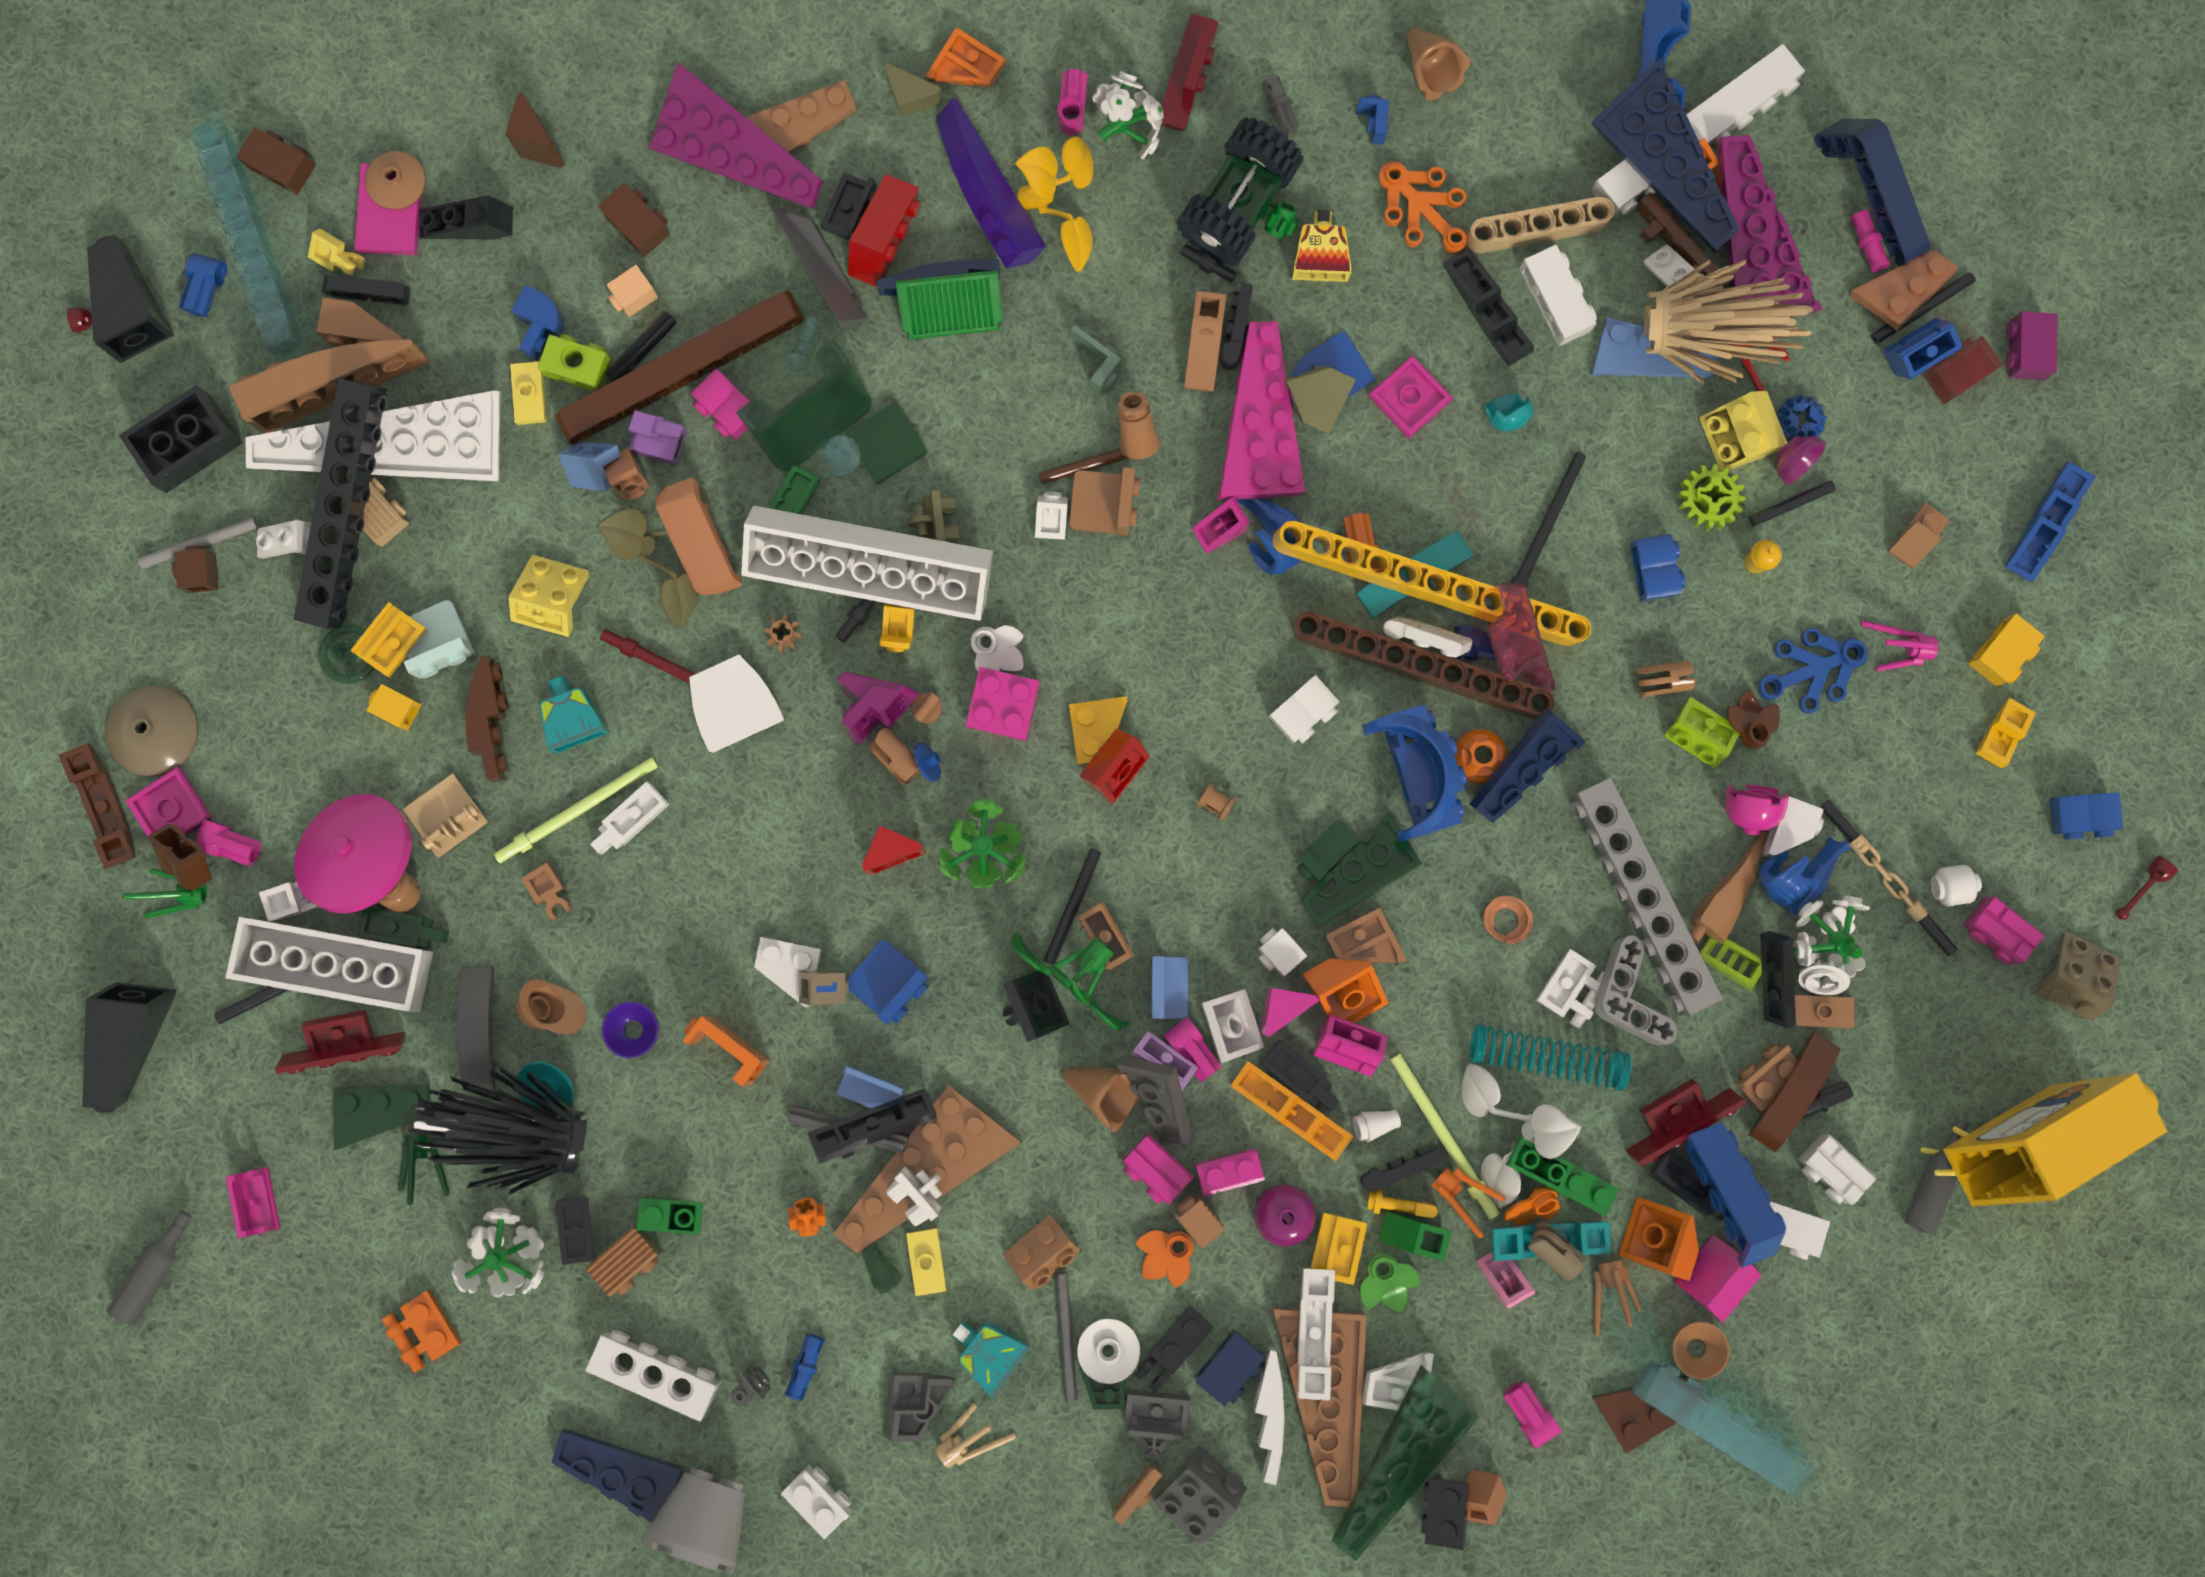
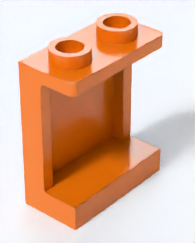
M701 1016L699 1019L694 1017L684 1029V1033L687 1035L683 1042L687 1045L698 1044L706 1035L742 1062V1067L732 1079L742 1087L752 1085L770 1061L713 1016Z

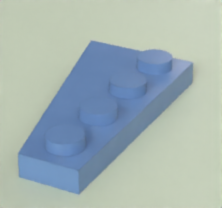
M1609 317L1605 319L1591 373L1592 376L1635 375L1694 378L1659 354H1645L1644 347H1650L1649 337H1644L1643 326ZM1689 350L1718 362L1720 360V357ZM1682 360L1694 368V373L1702 378H1714L1716 376L1712 372L1705 371Z

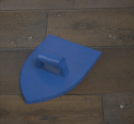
M1345 330L1307 353L1291 374V376L1297 377L1313 370L1314 366L1318 364L1322 367L1329 366L1356 379L1348 397L1376 381ZM1289 390L1290 402H1291V404H1293L1292 397H1291L1290 390Z

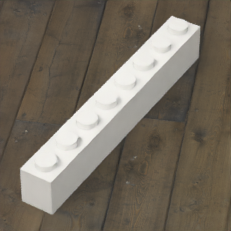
M1784 44L1687 114L1698 141L1705 137L1709 146L1714 144L1717 147V140L1719 138L1731 136L1729 132L1736 127L1739 130L1743 129L1754 119L1753 114L1759 110L1765 113L1777 102L1776 97L1782 93L1786 97L1799 87L1800 83L1798 80L1805 70ZM1626 160L1599 178L1591 189L1595 197H1605L1612 202L1614 206L1612 218L1620 212L1623 215L1629 213L1638 205L1636 200L1643 195L1646 196L1649 193L1653 195L1656 193Z

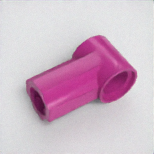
M1069 69L1062 72L1058 121L1061 131L1070 136L1079 134L1085 125L1088 74L1080 69ZM1068 114L1077 115L1074 119H1068L1065 116Z
M203 819L195 839L202 847L204 853L216 857L223 856L248 866L253 865L261 851V841L233 832L230 827L221 826V824L207 819Z
M1188 1017L1163 1034V1037L1175 1051L1199 1067L1194 1075L1200 1082L1222 1067L1203 1042V1036Z
M1523 1380L1514 1384L1502 1394L1521 1423L1519 1425L1524 1434L1526 1433V1438L1535 1450L1561 1433V1429L1546 1408L1541 1406L1526 1381Z

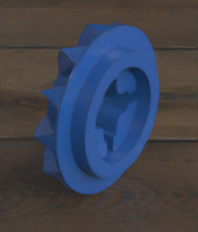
M1801 394L1784 402L1779 409L1777 418L1784 435L1792 440L1796 436L1818 437L1825 429L1827 416L1824 415L1823 405L1818 404L1814 397H1805ZM1808 409L1806 418L1810 422H1805L1798 428L1800 418L1796 414L1800 415L1804 410Z

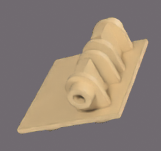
M454 773L403 808L405 814L423 837L421 840L422 844L426 849H431L437 858H440L488 823Z

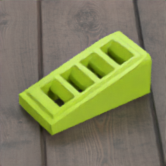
M1709 937L1700 951L1704 962L1752 992L1762 976L1761 957L1726 938L1724 943H1721L1723 946L1714 958L1710 954L1719 941ZM1728 949H1730L1734 953L1727 964H1724L1721 960ZM1740 956L1745 960L1738 971H1736L1732 967ZM1751 963L1755 968L1750 976L1746 977L1743 974Z

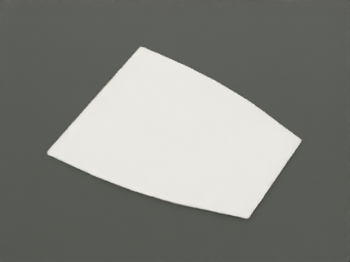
M740 655L734 656L689 678L695 719L708 751L712 753L784 721L770 690L757 672Z

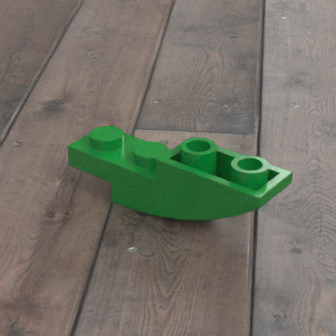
M1519 1137L1506 1164L1521 1174L1554 1189L1557 1193L1605 1217L1619 1191V1188L1559 1156L1551 1159L1541 1156L1537 1152L1535 1144L1522 1137Z

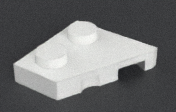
M760 937L754 968L799 1002V972L817 971L822 949ZM800 1003L804 1007H810V1005Z
M1423 1352L1367 1371L1362 1404L1425 1415L1434 1354Z

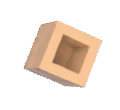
M637 265L606 284L612 293L608 296V299L617 312L624 310L628 317L658 298Z

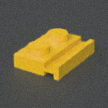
M388 602L350 651L390 678L427 629Z
M1322 1212L1310 1269L1335 1270V1281L1354 1285L1368 1223Z

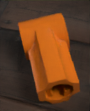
M1358 513L1343 518L1346 538L1379 548L1374 542L1369 513ZM1347 551V562L1352 563V556ZM1371 559L1370 566L1373 571H1380V564L1376 560Z

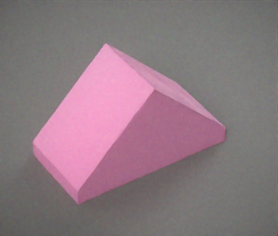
M1492 1252L1477 1260V1264L1500 1304L1509 1309L1535 1294L1534 1289L1514 1260L1493 1261Z

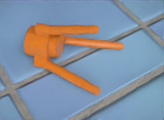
M1447 1167L1431 1186L1446 1198L1478 1238H1482L1483 1233L1454 1198L1464 1188L1460 1181L1462 1180L1502 1202L1505 1201V1196L1467 1176L1459 1168L1453 1173Z

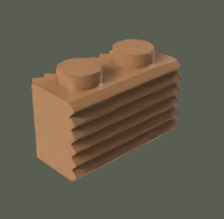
M1103 902L1079 915L1078 922H1081V927L1085 928L1084 932L1088 933L1087 938H1091L1090 943L1095 937H1098L1115 953L1106 962V970H1111L1134 957Z
M1190 1194L1177 1205L1179 1210L1175 1214L1177 1219L1201 1249L1224 1231L1223 1223L1206 1202L1203 1201L1201 1196L1193 1198Z
M637 1225L630 1228L585 1268L609 1297L616 1292L622 1296L635 1284L632 1280L633 1277L640 1271L646 1275L659 1263L656 1257L662 1251L645 1231L636 1230Z

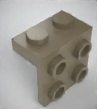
M2066 932L2061 937L2056 970L2039 983L2036 994L2081 1017L2093 1021L2115 1004L2120 959L2116 955L2070 932Z

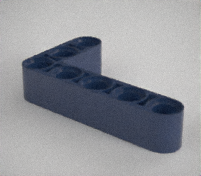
M1843 118L1816 134L1815 143L1818 148L1821 147L1823 149L1821 153L1825 157L1854 159L1887 250L1891 257L1895 256L1894 262L1899 266H1904L1929 251L1930 242L1890 132L1884 122L1879 119Z

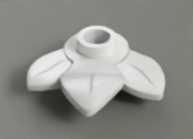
M1008 625L997 629L991 627L977 629L971 637L972 649L977 654L975 659L977 671H979V667L1000 671V669L1005 671L1022 670L1024 668V660L1016 645L1021 642L1024 635L1015 627ZM984 636H988L991 639L989 647H984L982 644Z

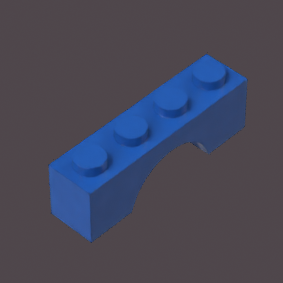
M1646 0L1645 12L1642 15L1644 35L1643 40L1640 42L1642 62L1641 68L1638 70V78L1659 58H1661L1665 67L1666 58L1671 48L1681 38L1689 34L1691 4L1687 0ZM1668 77L1669 82L1673 84L1676 91L1675 95L1684 111L1685 89L1674 78Z

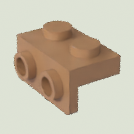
M1049 1214L1002 1255L1020 1280L1031 1290H1035L1037 1287L1045 1285L1050 1280L1051 1275L1058 1269L1069 1265L1080 1249L1068 1237L1056 1219Z

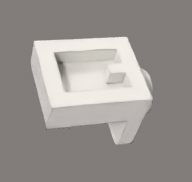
M1045 492L1044 496H1038L1035 538L1065 540L1067 497H1062V494L1058 492Z

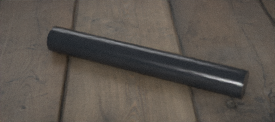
M1829 480L1748 517L1749 521L1755 527L1836 490L1835 485Z

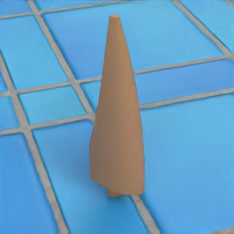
M1762 830L1761 835H1757L1735 868L1702 900L1688 922L1693 926L1690 935L1694 942L1699 943L1704 934L1721 943H1724L1746 902L1755 879L1767 830Z

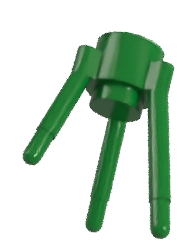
M151 868L149 871L150 874L176 880L175 876L169 875L163 870ZM205 883L195 890H188L177 884L175 891L125 893L122 895V898L124 900L176 898L177 902H183L144 913V918H151L185 909H199V905L206 903L207 886Z

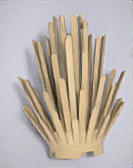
M1709 259L1661 292H1647V297L1652 298V304L1645 306L1644 337H1649L1650 347H1644L1645 354L1661 355L1702 384H1704V379L1694 373V368L1682 360L1737 383L1734 376L1743 378L1741 372L1689 350L1725 359L1738 357L1781 364L1778 359L1759 355L1786 357L1787 354L1784 351L1736 345L1803 349L1804 347L1801 344L1784 343L1777 341V338L1810 336L1812 334L1811 331L1794 326L1796 325V319L1789 316H1805L1813 312V308L1809 306H1794L1795 304H1779V301L1801 298L1804 293L1732 299L1787 290L1790 285H1776L1784 281L1785 278L1723 289L1722 285H1718L1731 281L1734 278L1732 274L1738 272L1739 268L1745 265L1747 259L1731 266H1725L1706 276L1704 274L1699 275V271L1710 264Z

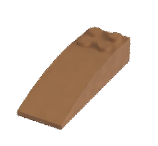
M411 339L349 344L313 352L284 363H273L267 366L266 370L261 373L241 377L236 384L229 386L242 419L265 434L332 406L338 378L377 386L430 363V359Z

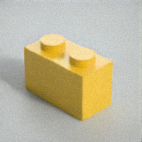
M2015 613L2003 619L1968 664L1996 687L2005 683L2011 684L2021 675L2022 670L2020 667L2026 660L2030 661L2040 651L2039 643L2045 636Z

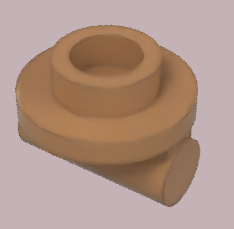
M932 692L919 695L912 703V716L923 724L935 722L942 712L940 698Z

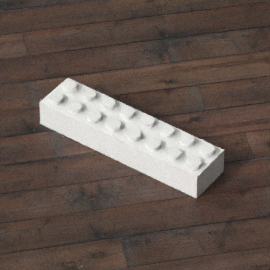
M753 505L744 523L741 576L981 621L987 600L993 551Z

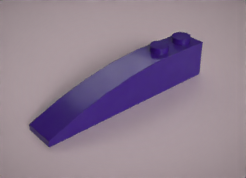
M952 98L937 115L936 119L947 156L962 193L1006 269L1029 264L1046 248V245L958 100Z

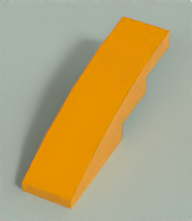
M1247 1061L1230 1086L1335 1162L1354 1137L1249 1061Z

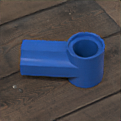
M193 253L186 263L185 273L188 280L179 308L192 315L207 317L216 288L224 284L225 279H222V277L227 275V264L221 260Z

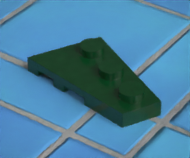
M430 1084L334 1088V1151L421 1119L416 1116L417 1111H413L412 1107L415 1104L420 1105L417 1100L430 1101V1093L427 1088H430Z

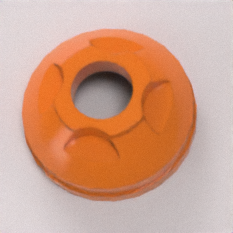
M1484 729L1472 730L1462 735L1456 742L1457 754H1455L1457 765L1463 767L1466 779L1470 783L1485 784L1508 756L1505 743L1492 731ZM1486 746L1490 749L1492 753L1490 762L1482 764L1476 760L1474 753L1477 747Z

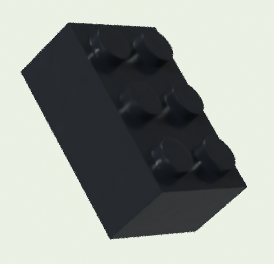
M197 385L119 435L150 484L165 493H168L242 444V441L212 396Z

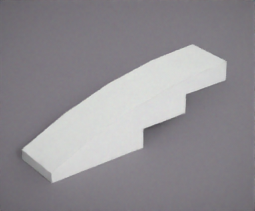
M1268 1346L1253 1409L1255 1413L1264 1415L1257 1440L1259 1447L1268 1449L1262 1478L1264 1482L1276 1485L1283 1450V1384L1277 1352L1274 1347Z

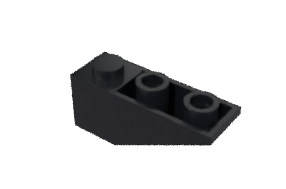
M486 195L420 209L419 238L493 240L512 236L513 207Z

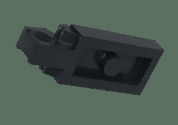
M1280 1039L1260 1062L1262 1066L1306 1103H1310L1315 1107L1320 1102L1330 1111H1333L1340 1101L1328 1092L1332 1086L1327 1081L1328 1079Z
M1672 1150L1663 1153L1649 1176L1699 1213L1706 1216L1711 1214L1722 1221L1724 1219L1723 1214L1715 1213L1709 1197L1710 1186L1702 1185L1695 1168Z

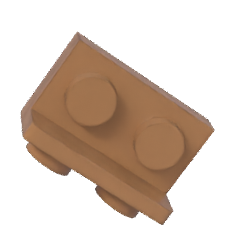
M1771 1044L1761 1053L1763 1058L1757 1064L1750 1063L1738 1073L1741 1078L1734 1084L1758 1112H1762L1771 1104L1798 1061L1791 1054L1792 1048L1789 1044Z

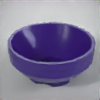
M623 1002L616 1005L606 1014L602 1024V1037L607 1048L612 1053L624 1058H636L646 1054L655 1045L659 1036V1022L656 1015L648 1006L639 1002ZM632 1020L640 1022L643 1027L642 1035L637 1039L629 1038L625 1032L626 1025Z

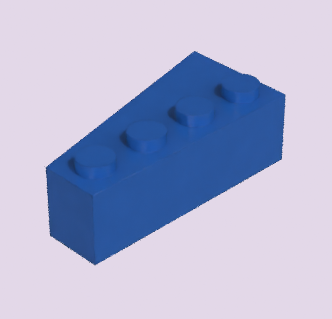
M1721 1122L1688 1135L1685 1149L1702 1185H1709L1711 1188L1709 1190L1710 1202L1715 1213H1722L1724 1216V1223L1727 1229L1724 1232L1729 1243L1736 1241L1742 1255L1737 1257L1741 1268L1776 1255L1786 1233L1785 1222L1778 1212L1775 1213L1772 1209L1766 1188L1763 1185H1759L1753 1176L1754 1169L1748 1158H1743L1738 1150V1141L1731 1130L1728 1131L1724 1123Z

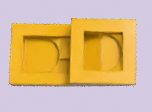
M2010 697L2006 699L1975 754L2001 769L2006 767L2018 742L2026 736L2036 712Z

